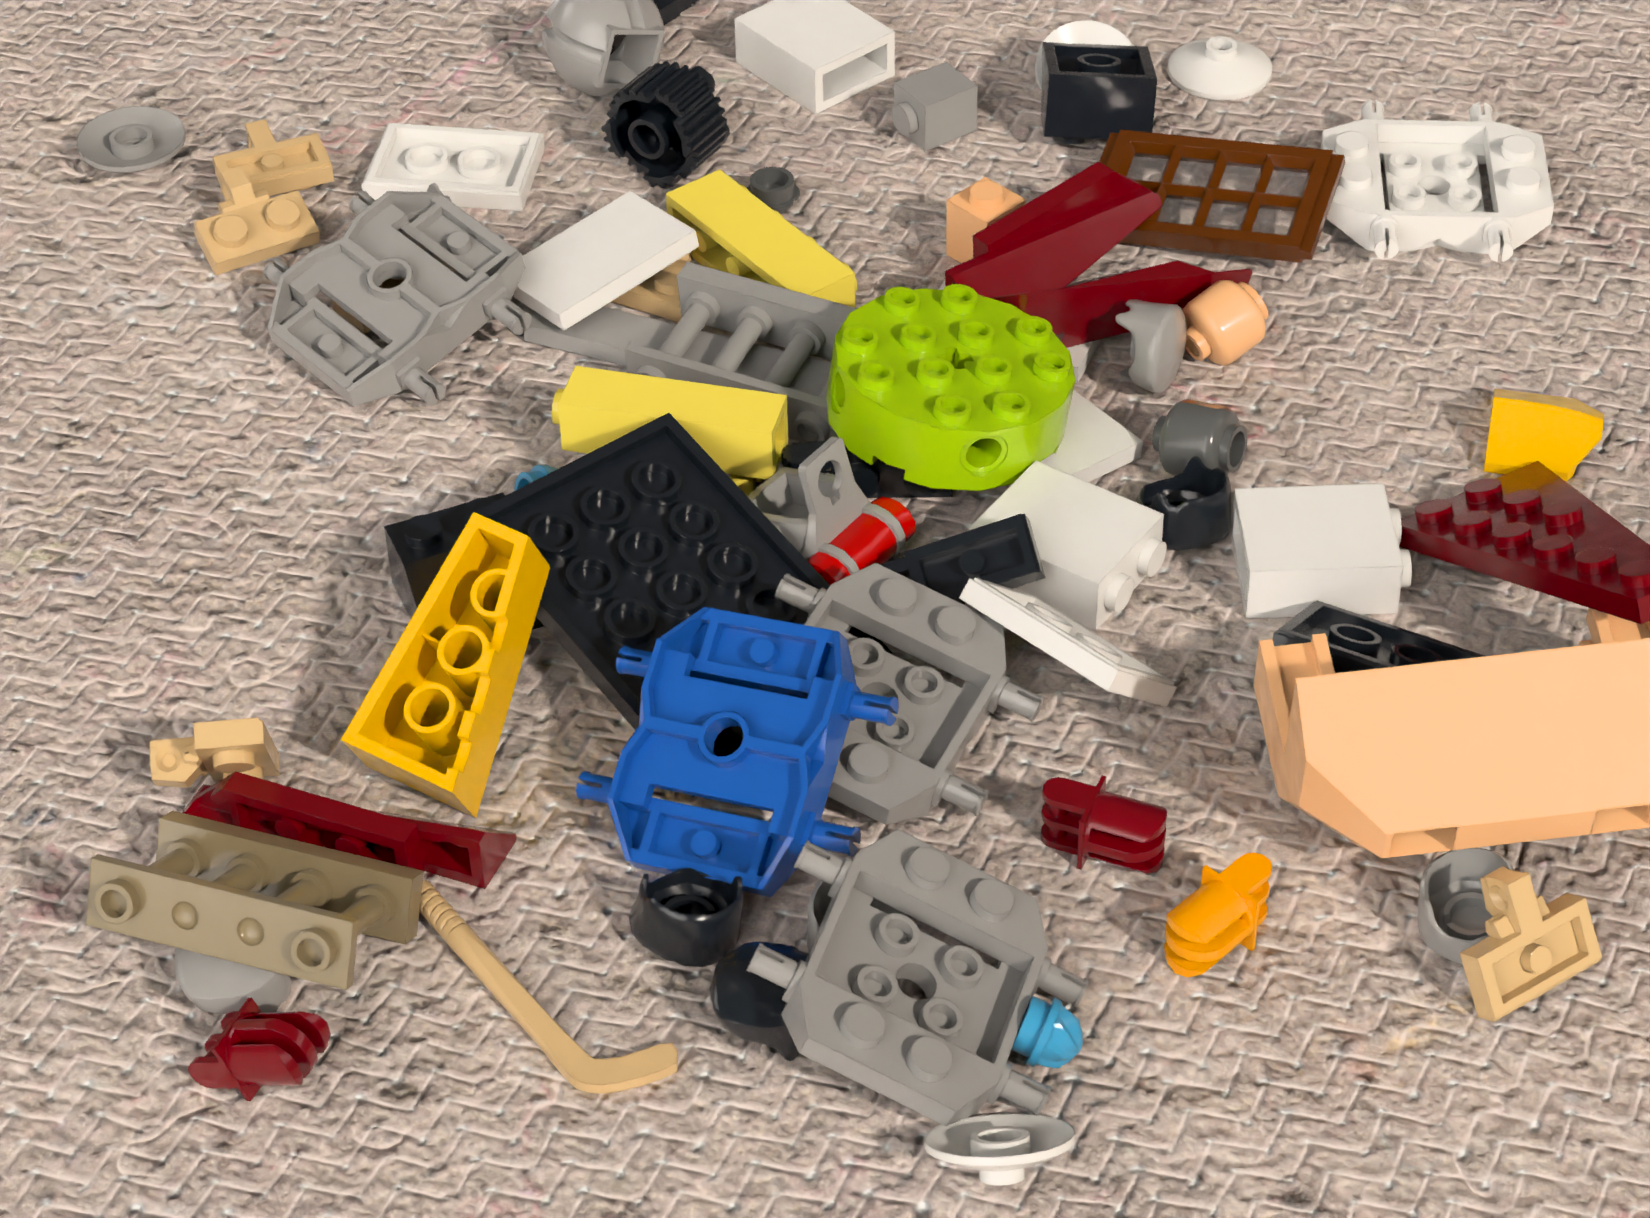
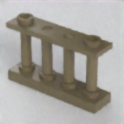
M171 811L159 818L156 861L149 866L100 854L91 858L86 925L347 990L353 986L358 935L365 934L405 945L417 936L424 871Z

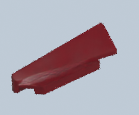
M1098 161L974 234L973 259L945 271V286L951 284L966 285L973 288L978 295L988 298L1065 288L1162 207L1161 198L1158 194L1134 179L1126 177Z
M1177 260L1066 288L991 297V299L1012 304L1030 316L1046 319L1052 325V332L1068 348L1130 332L1116 322V315L1130 310L1126 305L1128 300L1138 299L1153 303L1176 304L1183 310L1188 302L1219 280H1230L1236 284L1239 282L1249 284L1252 270L1241 269L1213 272Z
M237 771L214 785L203 784L182 812L422 870L486 889L517 840L516 833L368 810Z

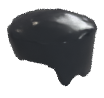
M1197 456L1189 460L1182 473L1172 478L1145 484L1135 500L1136 503L1164 514L1162 541L1166 543L1168 550L1199 549L1224 540L1230 533L1231 485L1229 477L1218 467L1215 469L1207 468Z
M682 868L650 882L649 873L644 874L640 882L638 897L630 911L629 921L632 934L643 947L649 949L655 955L682 966L705 967L720 962L729 952L734 950L739 939L743 904L742 877L735 876L732 883L728 884L704 878L711 876L693 868Z
M760 942L744 943L737 949L729 952L715 966L710 985V996L714 1013L724 1029L732 1035L775 1048L785 1060L792 1061L799 1052L781 1016L786 1004L781 999L786 989L752 972L746 971ZM761 942L764 946L798 963L800 960L805 962L809 954L800 951L795 946Z

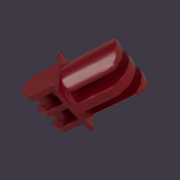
M1101 775L1097 786L1062 777L1051 778L1044 783L1042 797L1045 803L1041 811L1044 824L1041 828V840L1050 848L1077 855V869L1082 870L1088 857L1143 873H1156L1163 866L1167 810L1164 807L1106 791V776Z
M247 998L239 1011L229 1012L224 1016L221 1021L222 1033L213 1034L205 1043L207 1054L195 1057L188 1066V1072L197 1083L204 1087L212 1089H239L246 1101H251L261 1086H301L303 1078H306L317 1063L318 1053H323L327 1048L331 1035L328 1023L318 1014L308 1012H262L253 998Z

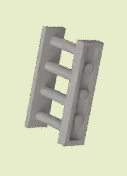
M687 261L677 275L681 309L680 321L659 350L629 342L624 349L627 373L787 395L788 439L806 443L807 441H827L831 437H838L828 421L826 401L828 381L818 396L788 388V386L809 355L831 361L835 336L849 313L857 308ZM704 325L733 333L712 365L683 357ZM756 340L785 348L765 380L735 372Z

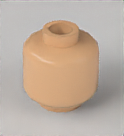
M1219 280L1188 302L1182 310L1186 319L1185 348L1198 361L1208 358L1210 361L1221 366L1231 365L1259 344L1266 335L1265 320L1268 318L1267 307L1257 291L1245 282L1236 284L1230 280Z

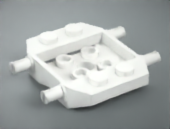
M1368 100L1361 107L1363 119L1322 130L1321 149L1333 150L1334 154L1345 155V166L1326 219L1367 251H1375V254L1381 259H1384L1385 251H1387V259H1391L1398 252H1411L1439 246L1463 253L1489 254V257L1498 262V256L1501 254V262H1504L1512 257L1513 250L1551 224L1554 202L1543 136L1501 122H1493L1492 107L1486 102L1483 105V112H1481L1480 102L1470 107L1469 116L1471 121L1384 119V105L1382 102L1375 100L1373 112L1372 100ZM1380 162H1383L1384 180H1385V190H1386V200H1387V209H1388V210H1385L1384 193H1383V183H1382V174H1381V164H1380ZM1478 164L1487 165L1493 212H1485Z

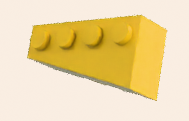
M472 513L341 738V741L367 767L474 818L477 817L550 570V565L529 536L480 514Z

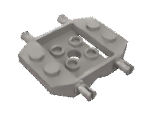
M358 191L359 198L354 194L349 202V209L357 215L341 239L312 250L292 267L279 257L272 259L274 265L268 262L264 267V276L277 285L267 327L274 344L354 407L400 393L405 389L413 391L428 405H436V398L439 401L443 399L446 387L427 373L429 369L491 319H497L516 335L523 334L522 328L527 330L531 325L532 316L511 301L525 269L522 254L439 192L387 191L375 200L366 191ZM389 278L395 280L405 279L400 285L393 288L379 287ZM322 291L340 305L345 312L353 315L375 332L381 340L389 343V345L384 349L379 347L316 298L315 295Z
M874 563L831 584L828 590L824 588L819 590L786 573L777 587L775 598L807 612L808 618L804 625L839 631L848 641L856 684L861 692L887 697L893 696L898 699L899 703L898 714L892 713L896 717V721L892 726L861 719L850 721L828 797L885 825L927 816L933 806H938L941 799L973 813L974 816H978L986 802L989 790L980 788L954 775V769L966 745L978 733L989 713H994L998 705L1033 722L1045 699L1044 696L1035 694L1011 682L1010 677L1005 675L1007 667L1004 626L985 614L878 563ZM853 626L966 682L961 688L944 680L937 670L928 666H915L884 651L881 644L870 638H857L849 634L848 631Z
M899 829L856 853L853 860L848 857L842 859L806 840L793 867L832 885L828 892V896L832 897V900L821 922L817 938L805 962L800 960L799 963L764 946L760 942L746 970L786 989L781 999L786 1002L781 1016L799 1054L944 1126H949L978 1113L985 1102L993 1105L998 1096L1033 1112L1034 1115H1038L1047 1101L1051 1087L1045 1086L1013 1070L1012 1065L1007 1063L1030 997L1039 988L1076 1008L1086 991L1089 980L1083 979L1051 963V958L1046 956L1048 945L1037 898ZM873 898L999 960L997 968L983 962L980 955L969 947L962 945L951 946L919 930L914 921L905 915L898 913L887 914L871 906ZM896 979H908L915 982L925 992L926 999L917 1000L909 997L899 988Z

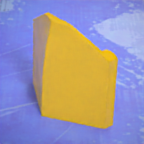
M1494 388L1483 472L1507 474L1539 461L1567 482L1574 475L1577 465L1601 441L1604 414L1575 398Z

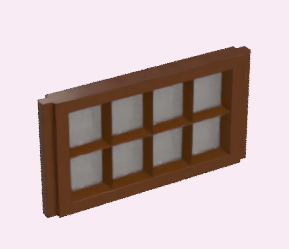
M1120 130L1119 133H1110L1099 162L1126 177L1134 179L1158 194L1162 201V207L1119 243L1301 263L1303 259L1312 260L1345 166V155L1334 154L1333 150Z

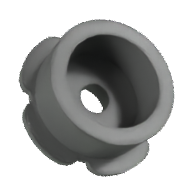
M765 167L755 171L751 175L750 185L747 187L754 196L780 214L785 213L791 208L793 201L798 200L800 196V190L794 184L793 174L781 167Z

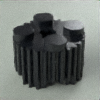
M664 61L662 64L657 62L653 66L650 65L613 96L614 100L609 103L611 109L607 112V116L610 119L601 127V130L607 134L603 138L604 141L610 144L608 151L615 153L618 158L627 157L629 159L628 165H635L639 174L644 171L645 175L642 178L648 181L651 187H655L657 184L660 188H664L667 185L673 187L682 178L688 177L718 151L730 135L727 119L722 116L725 108L720 107L718 104L721 101L720 97H715L713 94L715 91L713 76L701 66H693L689 69L687 65H684L680 68L678 62L670 65L668 61Z

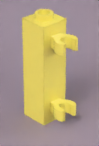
M575 366L565 388L557 389L552 403V421L554 424L560 425L562 450L586 454L670 413L726 474H730L732 481L747 497L755 490L756 482L762 483L763 479L767 480L777 472L782 460L783 449H786L788 445L787 395Z

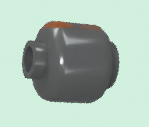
M1184 399L1176 403L1167 416H1161L1155 424L1152 436L1153 448L1155 451H1159L1160 462L1164 470L1173 476L1182 473L1189 460L1195 456L1199 457L1202 463L1209 469L1218 467L1227 475L1234 473L1240 468L1244 460L1248 440L1247 431L1244 426L1240 425L1239 419L1233 410L1225 406L1191 399Z

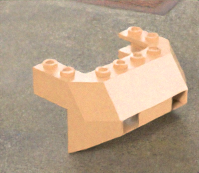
M1589 608L1586 621L1592 639L1579 641L1578 646L1335 673L1326 633L1313 634L1311 642L1274 646L1273 639L1259 640L1253 686L1278 797L1358 847L1380 858L1650 828V621L1638 624Z

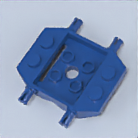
M703 607L658 638L653 652L630 648L625 645L621 647L618 653L623 658L617 657L616 659L617 672L623 675L629 674L644 677L641 687L639 726L622 749L613 778L583 771L578 779L584 784L577 783L576 794L578 799H587L609 805L624 857L628 863L638 869L666 875L678 869L693 868L711 876L704 878L728 884L732 883L735 876L742 877L743 892L772 897L797 870L793 866L806 840L824 850L843 853L852 857L855 856L859 848L854 843L860 844V829L858 827L824 822L822 815L850 721L861 719L892 726L896 721V717L892 713L898 714L899 703L898 699L893 696L887 697L861 692L856 684L848 641L839 631ZM731 726L741 727L743 740L740 747L728 756H716L713 749L714 741L718 734ZM654 788L770 811L773 812L771 821L768 822L652 797Z

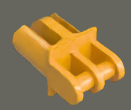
M1253 852L1246 853L1220 874L1205 865L1202 867L1201 886L1166 914V942L1164 943V951L1167 964L1175 974L1187 978L1202 975L1239 944L1250 951L1255 949L1257 926L1267 916L1268 906L1265 901L1269 897L1270 889L1267 880L1270 878L1272 871L1271 861L1265 855Z

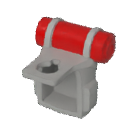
M838 437L829 438L804 460L798 469L781 468L748 496L829 585L874 563L881 565L887 561L895 560L905 547V543L916 532L915 520L910 511L900 502L888 497H879L870 503L854 480L843 439ZM826 462H832L835 475L820 472Z

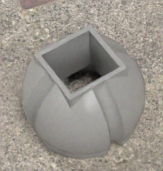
M554 0L547 11L546 16L550 19L553 26L552 28L542 30L544 49L555 71L571 87L591 96H614L650 65L653 66L655 63L660 62L659 52L665 43V30L662 17L653 0ZM615 35H626L620 46L610 55Z

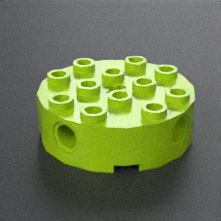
M951 284L943 290L924 288L913 290L907 287H893L888 289L885 295H881L850 312L835 336L826 392L829 425L838 437L843 439L844 445L851 453L870 465L879 459L887 465L904 469V480L935 489L982 491L1011 485L1035 461L1041 462L1053 453L1056 454L1063 440L1076 380L1071 354L1052 332V325L1046 319L1030 316L1012 304L978 295L969 286Z

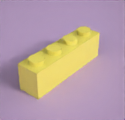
M719 169L666 193L667 213L696 231L699 247L690 252V255L702 266L855 308V292L857 291L855 272L846 263L840 262L819 246L812 237L806 236L784 219L778 211L772 210L745 186L737 183Z

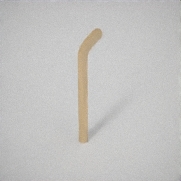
M423 881L420 914L425 917L428 923L431 924L444 941L534 1040L572 1086L586 1093L620 1092L656 1082L678 1071V1051L673 1043L658 1044L625 1056L608 1059H596L589 1056L556 1023L473 929L466 924L464 919L453 910V907L447 903L446 899L441 896L436 888L429 881Z

